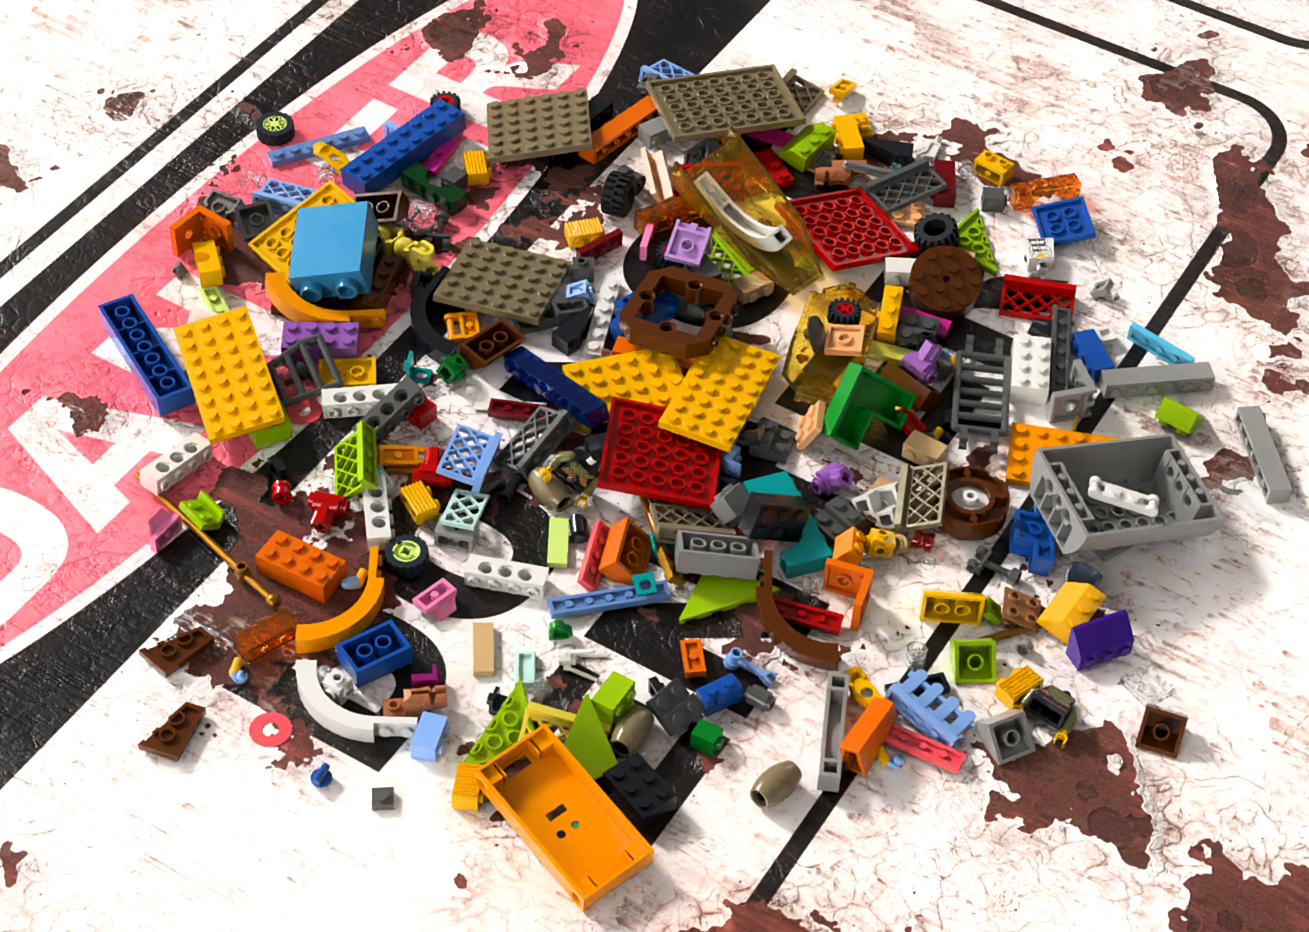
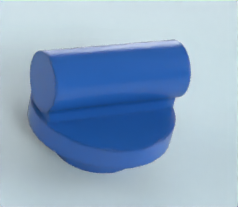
M323 763L319 769L312 772L310 779L315 787L324 788L332 782V773L329 771L330 766L327 763Z

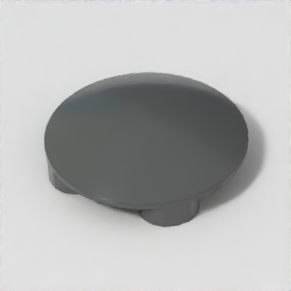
M810 316L808 317L807 329L803 331L806 340H809L814 353L823 352L826 340L825 327L819 317Z

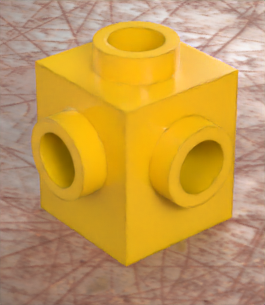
M871 528L869 535L865 536L866 541H864L867 555L875 558L891 559L896 546L894 532Z

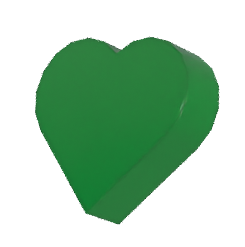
M554 620L549 623V640L568 639L573 635L572 626L564 624L563 621Z

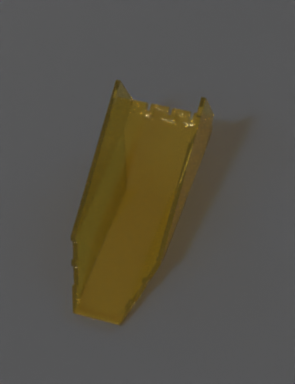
M733 126L729 127L725 146L715 152L717 158L714 154L709 155L701 161L703 167L700 163H697L687 169L686 173L678 161L674 162L671 180L675 184V189L749 265L793 296L823 277L805 221ZM707 171L730 199L748 216L769 227H778L782 224L792 235L793 239L775 252L764 251L752 246L737 236L722 222L714 208L708 203L693 182Z

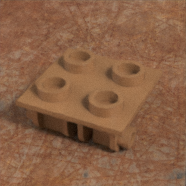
M1005 586L1001 620L1003 628L1009 629L1015 623L1038 633L1039 626L1036 625V621L1040 617L1041 600Z

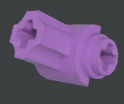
M926 339L919 351L904 355L901 360L902 367L924 384H932L938 377V368L935 362L943 350Z
M833 461L815 473L816 477L812 479L811 488L815 494H825L827 497L839 489L848 488L853 485V478L855 476L853 471L848 470L844 464Z

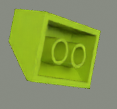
M823 122L807 125L776 155L779 159L804 173L811 166V161L822 147L827 150L834 145L836 131Z

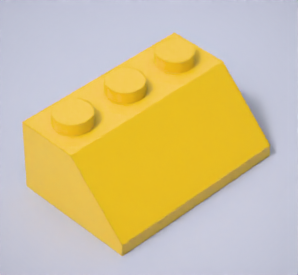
M1065 582L1036 622L1067 645L1071 628L1088 622L1106 598V595L1088 583Z
M922 588L919 620L980 625L986 596L973 592Z

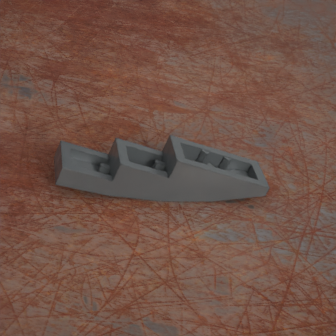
M585 298L551 302L550 308L547 309L538 326L515 320L514 324L522 334L539 332L564 324L589 305Z

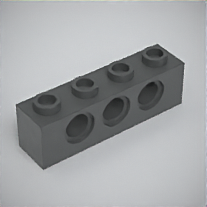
M406 375L360 421H364L376 429V444L378 446L389 433L393 432L404 419L409 417L410 413L417 406L424 402L427 396L422 388ZM357 424L351 428L353 432L357 431Z

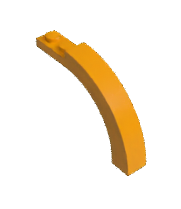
M284 272L266 273L265 289L269 299L284 316L293 322H359V328L385 327V309L340 311L322 308L299 297L288 285Z
M370 547L367 585L362 596L350 609L324 622L297 624L295 638L297 654L320 652L334 648L336 644L360 634L374 620L382 606L385 595V581L382 578V571L379 570V567H383V555H379V547Z

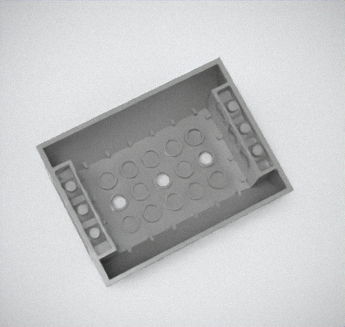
M1173 433L1036 449L1031 468L1030 495L1063 554L1207 536L1216 532L1226 520ZM1098 476L1102 481L1148 496L1152 494L1157 495L1160 499L1158 514L1150 517L1089 497L1090 478Z

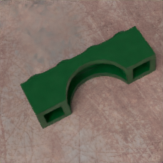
M414 162L401 172L402 186L448 212L451 216L456 215L467 207V192L455 185L448 187L432 185L429 183L428 169L419 163Z

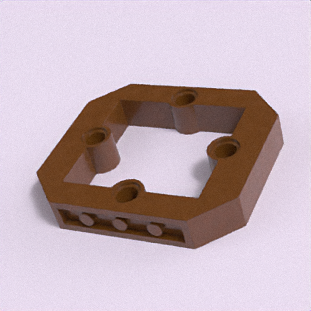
M671 266L649 271L620 312L619 328L627 341L636 346L683 360L709 355L713 348L717 347L720 337L724 336L727 326L730 327L733 317L738 315L740 308L737 305L738 296L726 281ZM661 290L684 296L685 301L691 305H698L702 302L715 305L714 310L707 313L706 322L697 335L676 330V325L671 321H662L656 324L642 320L643 316H649L655 312L656 297Z

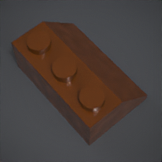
M402 190L353 195V200L356 202H369L379 224L398 223L408 217L410 201Z
M501 318L460 344V355L470 365L472 370L484 368L527 341V337Z
M888 361L880 376L917 395L911 407L916 412L919 410L927 412L946 397L929 384H924L901 365L892 361Z

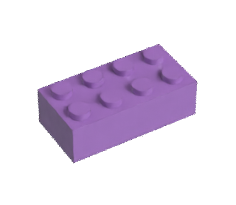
M284 321L281 353L300 339L321 333L332 358H358L360 343L359 322ZM314 342L306 345L314 364H319V359H324L318 343ZM300 349L291 355L294 364H297L298 361L306 364Z

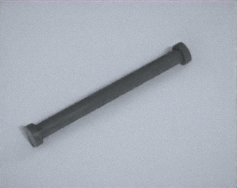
M501 474L497 475L495 480L482 487L479 493L488 494L498 486L505 485V478ZM467 501L462 504L465 507H467L472 503L470 501ZM455 505L451 509L456 510L460 509V507ZM441 515L426 522L430 531L433 532Z

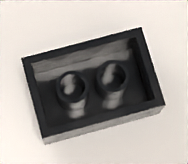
M751 492L738 527L748 539L799 542L811 507L801 496Z
M638 752L603 772L602 788L641 832L676 811L677 795Z

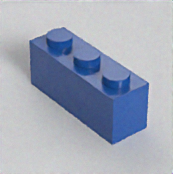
M1094 329L1073 332L1070 349L1074 351L1077 359H1081L1084 366H1087L1091 379L1098 383L1101 370L1115 369V366Z

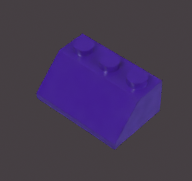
M1126 609L1071 628L1065 653L1077 671L1085 668L1089 669L1094 665L1103 662L1107 663L1114 658L1124 657L1131 653L1134 636Z

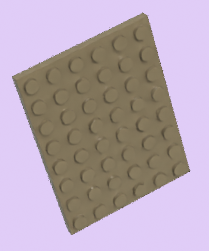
M774 64L646 81L645 87L674 143L806 125L804 114Z

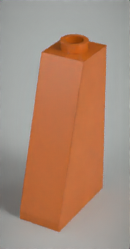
M874 697L840 744L839 748L847 770L867 776L897 716L895 704L891 700Z

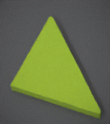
M976 208L958 225L960 236L959 248L975 252V260L981 270L997 277L998 269L995 266V259L984 230L983 220L980 217V210Z
M702 575L679 618V624H684L685 621L694 618L697 620L710 616L712 613L720 610L727 611L743 603L749 602L750 604L756 602V586H760V581ZM772 585L774 596L779 595L780 588Z
M522 680L518 681L514 690L504 701L500 710L488 724L463 763L484 765L518 742L525 710L528 705ZM528 719L527 725L531 731H534L533 720ZM524 755L518 760L527 759V757Z
M586 694L564 746L594 780L603 777V772L617 765L618 762L589 694Z

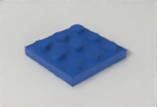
M1083 196L1031 207L1040 238H1053L1054 247L1096 238Z

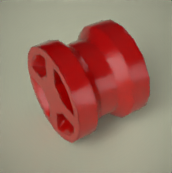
M278 480L272 484V499L274 503L285 505L291 502L292 488L290 482Z

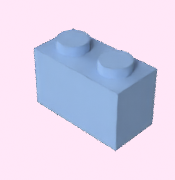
M423 711L410 744L412 758L436 763L438 755L443 754L444 739L450 735L451 726L448 725V716Z

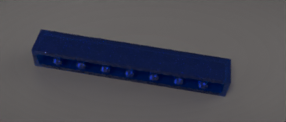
M522 345L503 355L505 362L503 365L508 373H511L528 387L534 389L539 395L541 394L547 398L549 402L557 405L559 409L567 410L582 425L584 424L588 428L593 429L610 419L607 403Z

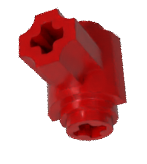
M433 446L425 449L424 463H420L419 467L413 468L412 483L421 480L425 486L448 488V486H452L453 479L436 473L445 450Z
M316 490L310 492L307 504L313 512L310 522L311 528L320 533L330 531L335 518L340 519L344 514H348L351 503L350 499H347L346 496Z

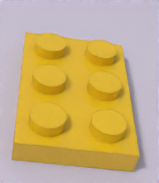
M376 357L333 358L343 380V387L376 385ZM319 359V375L323 384L327 385L335 382L325 359Z

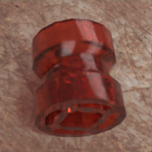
M915 530L911 548H921L924 552L930 553L936 534H926L922 530Z

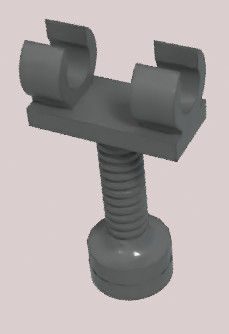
M444 210L436 212V233H426L425 241L430 244H442L443 250L446 251L450 250L451 235L443 234L444 225L449 221L448 212Z
M978 546L976 549L975 557L981 561L980 563L975 559H969L966 563V570L970 573H976L977 576H980L985 568L991 569L1007 577L1008 582L1014 585L1018 584L1022 576V570L1015 567L1009 570L991 562L993 551L988 550L984 546Z

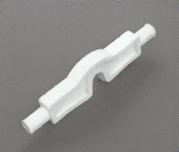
M937 135L934 141L930 140L925 150L917 154L915 162L926 157L931 166L930 162H934V159H936L943 138Z

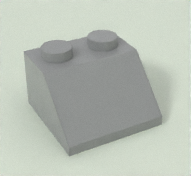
M1010 709L977 722L982 743L998 765L1036 751L1027 717L1023 710Z

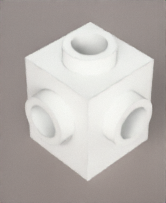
M335 668L323 679L324 693L340 707L354 693L353 679L347 672H342Z

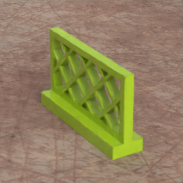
M720 226L714 228L712 240L715 242V246L711 256L708 257L714 262H721L720 267H718L721 272L730 273L729 278L722 277V280L728 282L732 288L734 274L745 276L748 273L754 272L755 268ZM715 253H724L723 258L715 257ZM730 263L733 264V267L724 268V264Z
M360 421L357 424L356 432L334 447L336 495L342 496L346 490L344 496L347 499H352L366 488L373 491L378 487L376 429L364 421Z

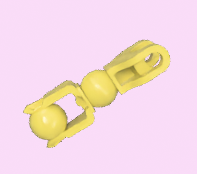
M387 223L379 224L378 230L385 240V244L379 251L380 253L389 256L396 255L406 260V263L415 271L426 272L428 269L433 272L432 276L434 278L435 273L439 272V266L431 259L435 255V249L432 244L425 240L413 242L412 239L405 237L402 228Z

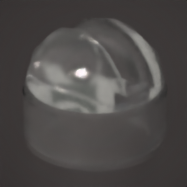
M928 552L923 554L920 566L925 570L934 569L936 566L935 555Z

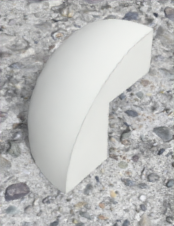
M899 481L869 490L852 498L851 501L854 508L862 510L865 518L875 523L876 527L895 529L893 523Z

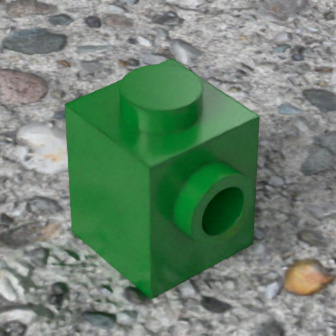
M700 719L691 733L690 747L713 757L715 752L723 747L725 741L723 738V728Z

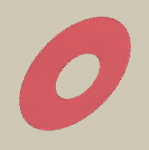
M313 398L284 408L291 422L295 424L312 423L322 414L321 404ZM307 405L310 407L311 412L306 416H299L295 410L298 406Z
M275 712L259 715L252 721L249 727L251 739L265 747L282 744L289 738L292 732L290 720L286 716ZM267 723H275L279 726V731L274 736H266L262 732V727Z

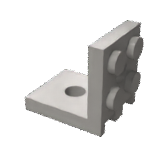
M1081 359L1073 361L1069 378V389L1052 392L1046 418L1049 424L1074 420L1076 416H1079L1080 419L1091 417L1092 415L1090 407L1094 406L1093 394L1097 393L1094 379H1091L1088 373L1087 366H1084Z

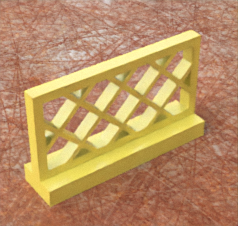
M529 701L518 741L533 732L527 725L528 719L537 721L539 726L546 724L548 727H557L561 734L556 737L558 739L564 737L566 740L577 714ZM601 722L608 738L611 724Z

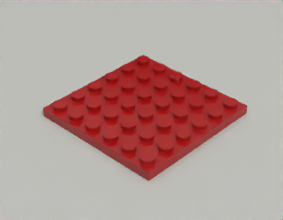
M861 187L779 201L775 205V209L832 271L885 262V257L906 258L916 256L920 250Z
M612 397L596 488L712 510L710 505L715 501L714 497L716 496L721 449L659 428L658 422L667 407Z

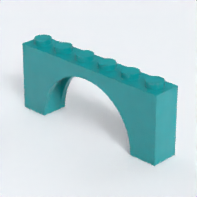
M787 471L743 482V486L749 495L751 492L802 497L801 492L797 491L794 479L790 478ZM811 512L804 526L803 536L800 541L792 548L780 554L779 566L787 580L825 570L827 558H833L834 552L831 547H828L825 535L818 529V523L816 519L812 518Z

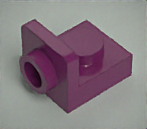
M432 664L433 673L411 674L412 688H422L425 686L434 688L435 685L441 684V672H437L436 664Z

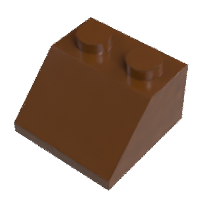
M1147 703L1135 746L1177 758L1188 715Z

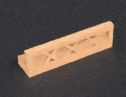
M646 147L641 148L651 195L659 206L663 207L676 200L666 156L662 150L651 155Z

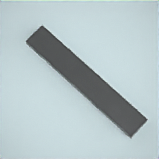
M1054 306L1052 309L1048 398H1051L1052 392L1069 389L1072 309Z

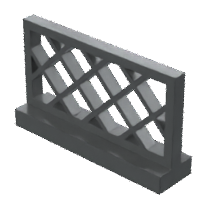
M926 157L865 183L867 195L887 215L948 188L947 183L931 168ZM919 182H928V184L920 185ZM932 183L940 184L938 186H931ZM905 188H909V189H913V191H912V192H908V191H904V189H905ZM916 190H925V192L916 193ZM889 195H897L898 197L897 199L889 198ZM901 196H906V197H910V198L904 200V199H901ZM886 203H893L895 205L887 207Z
M540 405L493 462L497 466L520 473L524 479H527L534 468L543 465L576 425V422L567 410L563 409L559 412ZM542 413H546L545 417L538 419ZM545 422L547 423L546 426L538 428V425L543 424ZM534 427L533 431L526 433L530 428ZM535 436L534 440L527 442V439ZM522 441V445L514 447L518 442ZM523 450V454L515 456V453ZM511 455L510 459L503 461L505 457Z

